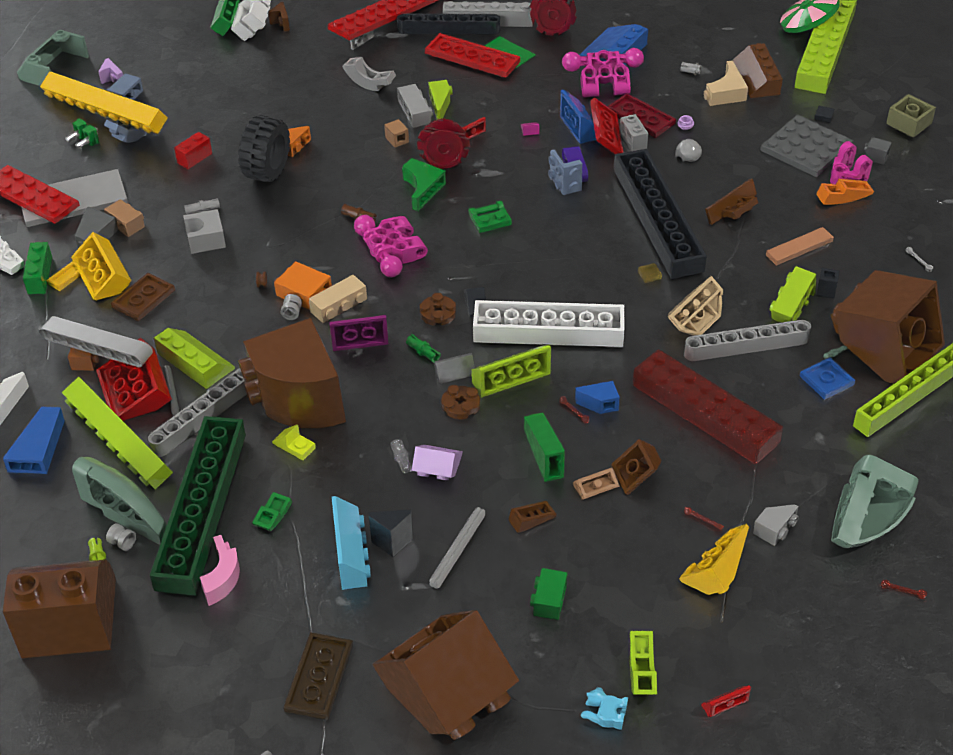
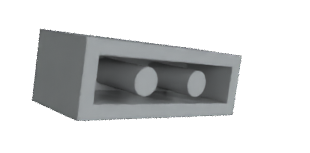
M416 84L397 88L398 102L412 127L431 123L433 112L431 107H428L426 98H423L421 89H418Z

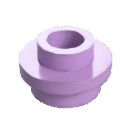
M688 115L681 116L678 120V127L683 130L691 129L694 126L692 117Z

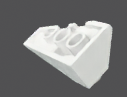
M23 372L8 377L0 383V425L29 387Z

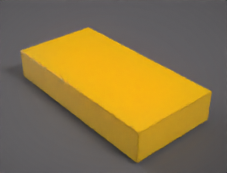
M72 261L46 280L47 284L58 291L64 289L81 276L76 268V263Z

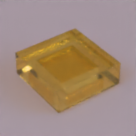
M655 263L638 267V273L645 283L662 279V273Z

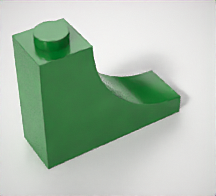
M411 158L402 167L403 180L410 183L416 189L412 195V209L419 211L446 184L445 170Z

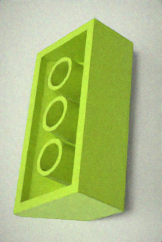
M167 328L154 337L157 354L205 389H208L235 369L234 365L186 331Z
M540 346L471 369L472 384L482 398L549 375L551 369V346Z

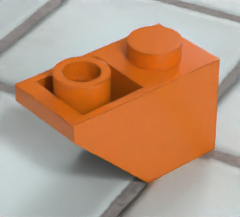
M309 126L288 129L290 132V148L287 156L293 157L310 142Z

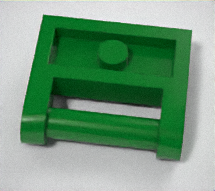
M502 201L476 209L474 207L469 208L468 210L470 218L479 233L512 225V219L504 208Z

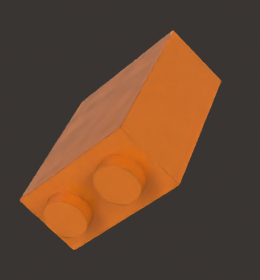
M296 261L274 282L276 296L284 299L289 294L297 295L302 300L301 306L310 310L309 298L332 286L331 276Z

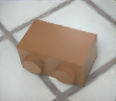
M121 199L104 209L106 214L116 218L118 230L128 237L145 227L143 214Z

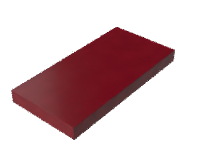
M627 93L607 106L617 113L619 119L636 114L648 134L654 138L676 124L674 117Z

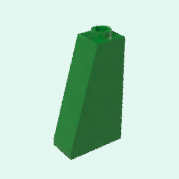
M544 413L524 416V431L544 482L564 478L565 450Z

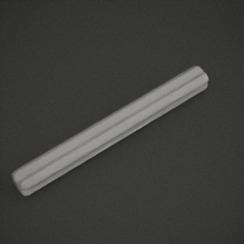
M475 508L429 580L431 587L440 588L485 517L484 509Z

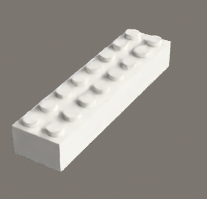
M475 300L473 342L623 347L624 305Z

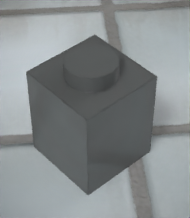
M872 137L870 142L865 144L863 152L873 162L884 165L889 156L892 142Z

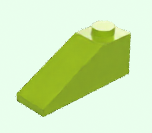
M447 80L428 82L429 97L436 119L444 117L450 104V95H453L452 86L448 85Z

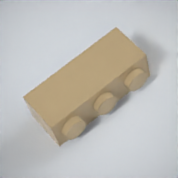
M351 275L310 297V312L324 323L367 299L366 285L357 277Z

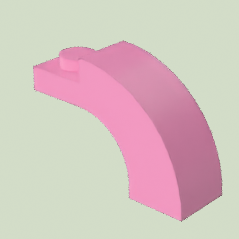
M222 535L213 537L219 557L217 567L209 574L200 577L208 606L219 602L232 591L240 573L236 548L230 549L229 543H224Z

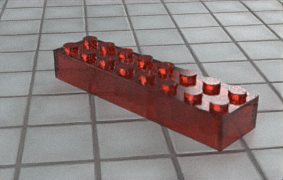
M659 349L634 369L633 386L755 464H758L781 441L783 426Z

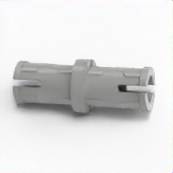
M218 198L208 201L200 200L198 203L184 205L186 215L220 209Z

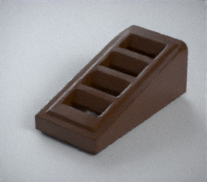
M547 501L512 508L509 522L516 532L520 533L555 518L557 514Z

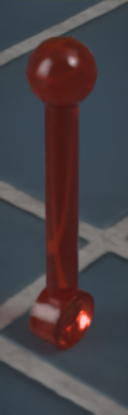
M565 396L559 398L560 403L567 405L582 418V423L586 424L589 422V416L579 412L567 401Z
M690 507L684 509L686 515L691 514L721 530L724 527L692 511Z
M888 580L881 582L883 588L890 587L918 595L920 599H925L927 596V592L923 589L919 591L892 584Z

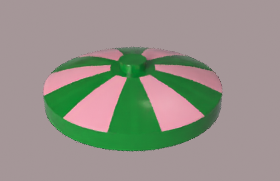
M800 0L788 8L780 19L782 28L789 33H798L812 29L831 18L837 12L840 1Z

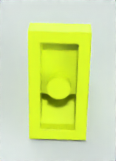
M297 424L284 429L272 441L277 447L301 460H304L316 449L314 442L300 435Z

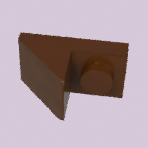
M280 2L268 12L270 25L279 24V26L283 27L284 31H289V20L284 2Z

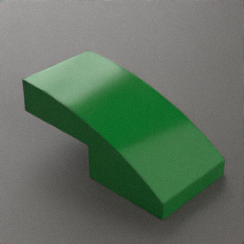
M273 492L267 504L260 507L252 524L272 531L291 506V498Z

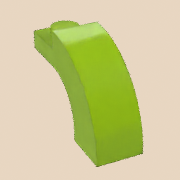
M630 631V678L633 695H657L653 631Z

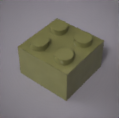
M908 94L890 107L886 124L914 138L932 124L936 107Z

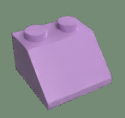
M430 445L416 446L412 471H417L419 476L429 477V474L437 475V479L449 480V477H454L457 472L463 451Z

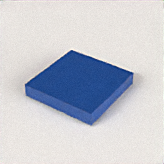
M831 357L800 372V377L824 400L855 384V379Z

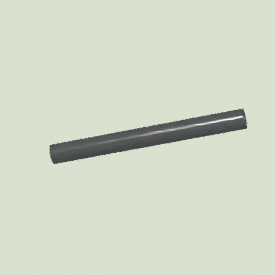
M166 365L163 369L166 384L172 398L170 401L172 416H175L180 410L171 366Z

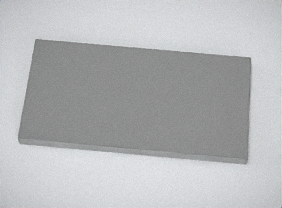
M118 169L48 184L79 201L80 206L63 219L83 215L88 206L100 211L120 199L128 203ZM22 207L26 227L50 222Z

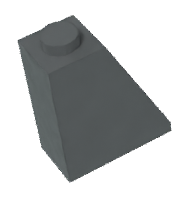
M88 206L75 233L77 247L79 248L92 232L106 239L111 238L118 231L116 218Z

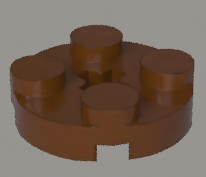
M434 293L420 304L421 319L429 325L436 326V323L446 325L452 322L456 316V303L441 293Z
M450 385L442 396V409L447 412L449 417L454 419H467L468 415L473 413L475 415L480 409L478 390L473 387Z

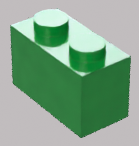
M542 568L540 576H536L534 589H537L536 594L532 593L530 606L534 607L533 616L560 619L567 587L568 572Z

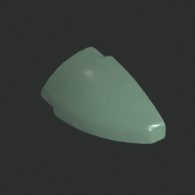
M863 456L854 465L849 480L851 484L847 483L843 487L836 511L831 541L843 548H853L875 541L888 533L903 520L913 506L916 499L914 494L919 482L918 478L876 456Z
M79 457L73 464L72 472L80 498L92 506L102 509L104 516L160 545L167 524L144 492L131 479L111 466L92 457Z

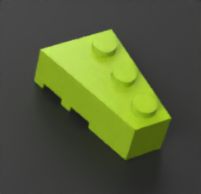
M795 266L793 272H789L787 275L785 286H781L777 300H774L770 306L771 318L781 323L796 321L802 313L803 305H808V297L810 295L814 296L816 293V274Z

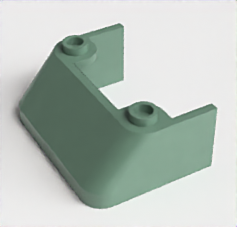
M64 30L56 31L25 59L17 70L19 80L41 86L50 71V67H47V65L62 51L88 58L89 55L84 36Z

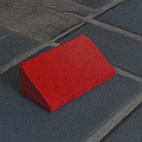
M482 117L462 127L467 133L465 134L466 137L471 139L485 132L486 118Z
M750 685L738 687L703 702L701 705L709 717L715 716L747 702L751 687Z

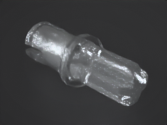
M399 439L393 440L390 445L394 452V460L399 463L403 473L411 472L410 455L405 450L403 441H399Z

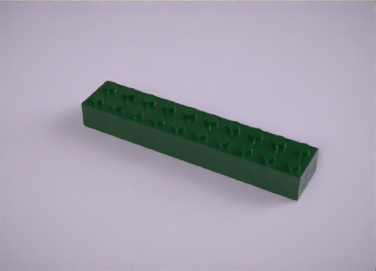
M204 416L150 573L154 591L196 595L200 577L204 571L213 537L245 440L246 433L243 419Z

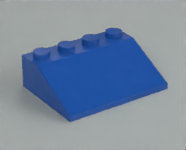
M636 24L609 27L579 55L586 56L587 53H595L601 50L619 51V54H625L631 48L642 50L647 45L648 28Z

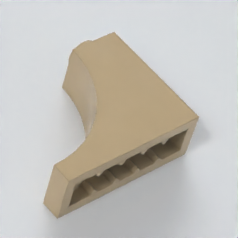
M727 61L726 73L723 78L706 84L704 98L710 106L747 100L748 86L733 61Z

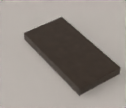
M310 632L283 707L284 712L325 720L329 719L353 647V640Z

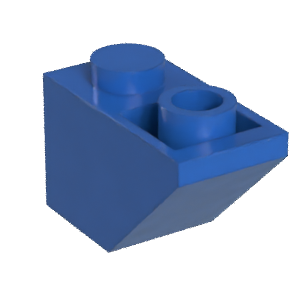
M613 381L575 388L576 404L599 414L619 411L620 397Z

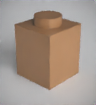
M399 119L384 124L385 138L394 147L409 142L408 128Z

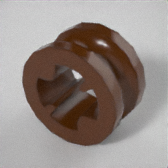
M260 272L256 273L257 288H260V286L267 287L266 272L262 274Z

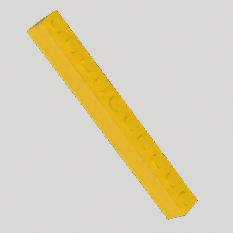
M50 71L40 86L45 91L44 94L50 98L55 97L61 102L66 101L72 106L75 104L83 110L86 108L92 113L97 112L103 117L108 116L112 120H119L125 125L131 124L134 128H142L147 133L153 132L158 134L168 119L157 108Z

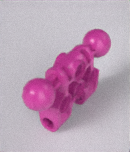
M631 48L625 54H619V51L601 50L595 53H587L586 56H580L576 52L571 51L562 58V65L570 72L577 71L580 66H586L580 76L583 98L599 97V83L607 84L609 82L612 84L614 96L625 95L626 93L630 95L629 68L623 63H626L631 68L639 67L644 61V55L638 48ZM617 72H622L624 75H618ZM601 73H607L608 76H603ZM585 74H591L592 77H587Z
M361 215L354 222L355 232L363 236L365 243L370 249V254L381 263V272L389 278L396 277L401 273L402 264L421 259L428 252L419 236H412L414 228L405 216L384 219L378 227H376L374 219L368 215Z

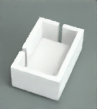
M243 0L238 5L231 30L244 41L252 38L258 29L261 30L266 25L265 20L268 17L267 13L271 7V0Z

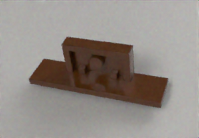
M749 179L705 209L709 225L714 224L723 217L731 219L740 218L744 212L751 210L753 206L758 204V199L755 197L757 192L753 179Z

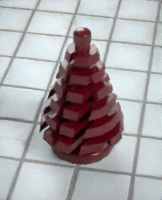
M532 0L530 4L532 24H534L536 19L538 24L536 29L542 34L545 31V35L553 36L554 33L559 35L565 32L571 24L574 25L577 18L574 0H571L569 4H567L568 0Z
M441 118L424 126V130H421L418 136L420 140L417 141V150L424 151V154L421 153L419 155L428 164L440 169L451 168L462 163V157H467L469 150L465 147H470V139L466 137L465 134L467 133L457 122Z

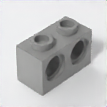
M636 114L621 117L620 134L631 151L647 149L648 132Z

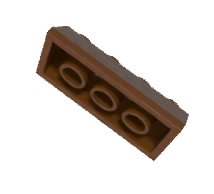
M765 43L749 45L733 59L734 64L748 86L747 94L749 98L781 94L783 79Z

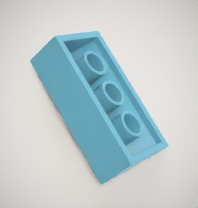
M333 496L332 506L342 590L367 587V578H370L371 574L370 566L365 565V561L369 560L368 549L363 548V544H367L366 532H361V528L365 527L364 516L359 515L357 506Z

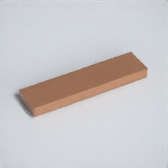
M822 227L767 250L766 256L777 266L833 242L834 237Z

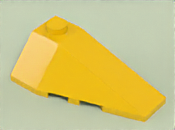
M744 524L726 532L715 542L716 547L705 551L701 555L703 559L697 565L692 563L679 578L680 581L707 595L726 592L735 578L749 526Z

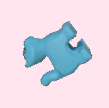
M599 687L587 693L588 700L585 704L600 708L597 714L591 711H583L581 717L589 719L602 727H614L622 730L628 697L621 699L612 695H606L603 689Z

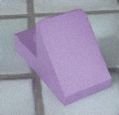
M109 58L105 59L99 70L101 84L109 81L115 83L123 76V72Z

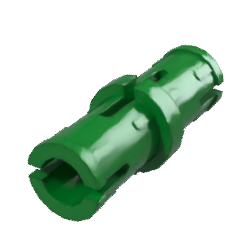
M414 334L408 336L406 344L414 348L420 356L427 357L433 363L440 359L441 353L433 349L428 342L420 340Z

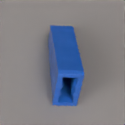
M41 407L5 454L3 461L7 472L47 474L65 421L61 407Z

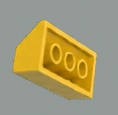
M94 232L89 235L71 257L73 262L76 263V268L79 270L94 300L121 294L131 282L110 241Z

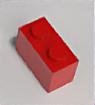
M200 132L195 133L174 147L177 163L188 170L212 154L210 138Z

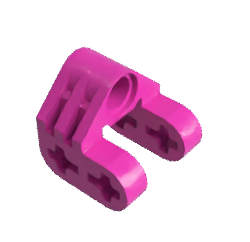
M846 141L841 145L838 156L834 159L830 183L836 184L838 179L868 181L873 161L867 155H862L856 160L854 169L850 171L857 148L850 141Z

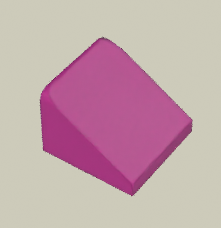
M537 122L521 124L523 136L539 134V124Z

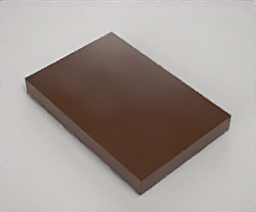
M146 273L111 302V306L113 309L140 321L175 291V286L150 273Z

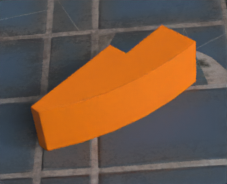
M838 179L836 184L822 183L816 195L823 205H834L862 199L872 195L874 190L867 181Z

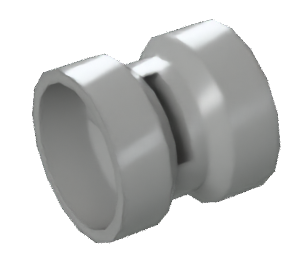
M294 294L285 296L280 311L281 315L288 320L296 319L302 305L301 298Z
M115 523L109 528L106 540L113 545L117 544L120 549L127 551L135 543L136 533L130 529L125 530L122 525Z

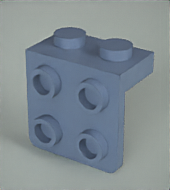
M551 150L548 174L549 178L555 182L556 188L560 190L562 195L582 191V162L577 160L563 163L556 151Z

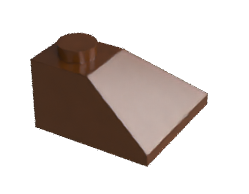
M638 439L611 466L625 494L629 495L657 470L662 460L653 445Z

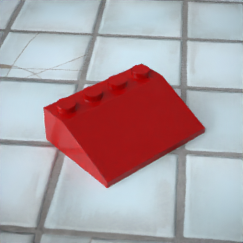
M152 346L150 347L153 349V354L142 367L110 359L96 370L107 406L122 421L157 411L172 400L155 349Z

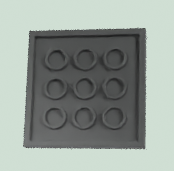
M797 115L763 143L760 151L817 177L834 162L841 145L846 141L853 143V140Z

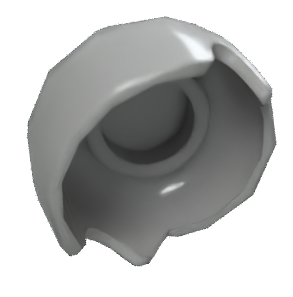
M692 139L681 141L675 150V156H680L683 162L697 161L702 153L701 146Z

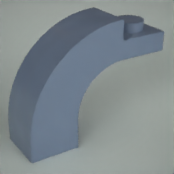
M106 120L104 126L110 128L111 136L127 143L138 141L147 134L142 128L136 129L131 124L118 125L109 120Z

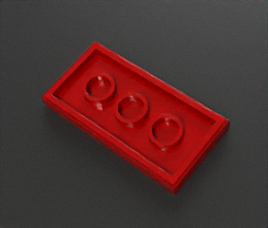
M593 98L590 104L596 141L614 154L624 153L617 113L598 99Z

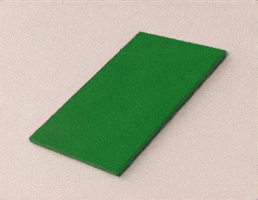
M501 36L485 45L486 47L520 56V63L515 68L536 56V54Z

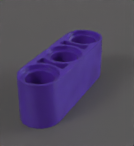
M580 147L562 148L563 162L569 163L580 160L582 162V182H588V170Z

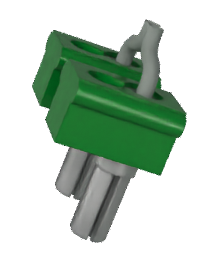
M79 118L72 123L74 133L65 137L67 142L77 137L80 138L81 141L75 144L78 149L86 144L93 146L99 143L98 128L87 125L85 121Z

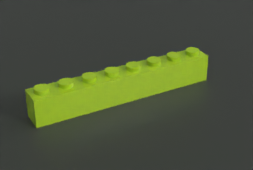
M953 343L857 409L853 427L869 437L953 377Z
M80 377L74 380L62 392L67 398L65 402L72 409L74 407L77 408L74 412L82 420L85 417L87 418L85 423L92 430L95 428L98 430L95 434L102 441L108 440L106 445L113 452L116 450L119 452L117 456L123 463L127 461L130 463L127 467L135 475L139 473L141 475L139 479L146 486L150 484L156 490L173 473Z

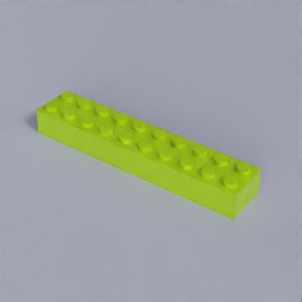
M839 0L840 6L837 12L824 23L814 27L797 71L794 88L826 94L856 10L857 0Z

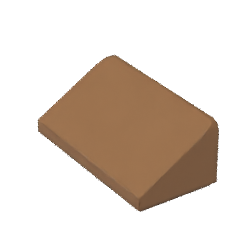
M613 468L573 482L582 500L619 487Z

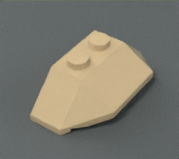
M710 276L670 311L668 318L679 331L692 336L702 335L721 317L723 289Z

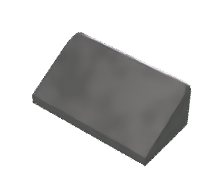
M472 353L435 361L436 376L440 384L471 377V369L475 368Z

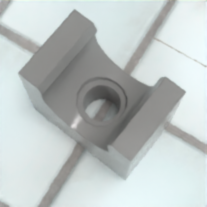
M218 209L183 215L191 254L226 248Z

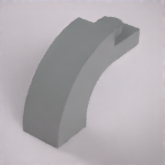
M363 57L350 58L342 66L355 83L372 91H379L383 86L391 84L392 80L396 77L394 70L378 72L371 69L364 62Z

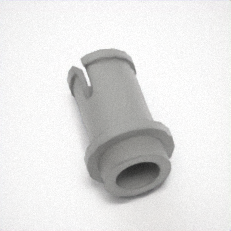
M682 62L681 64L683 66L680 69L681 72L694 73V75L701 72V65L698 63Z

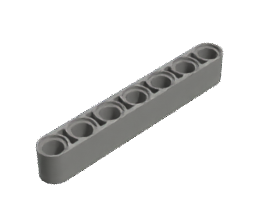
M52 316L39 330L40 334L48 341L136 367H142L153 354V349L145 342Z
M796 320L690 336L685 341L684 357L689 361H699L804 345L809 341L811 324L806 320Z
M240 368L154 430L148 436L150 449L158 457L165 456L200 430L204 416L217 417L247 394L244 386L246 382Z

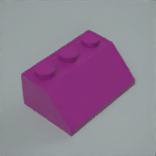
M386 315L329 322L333 351L389 344Z

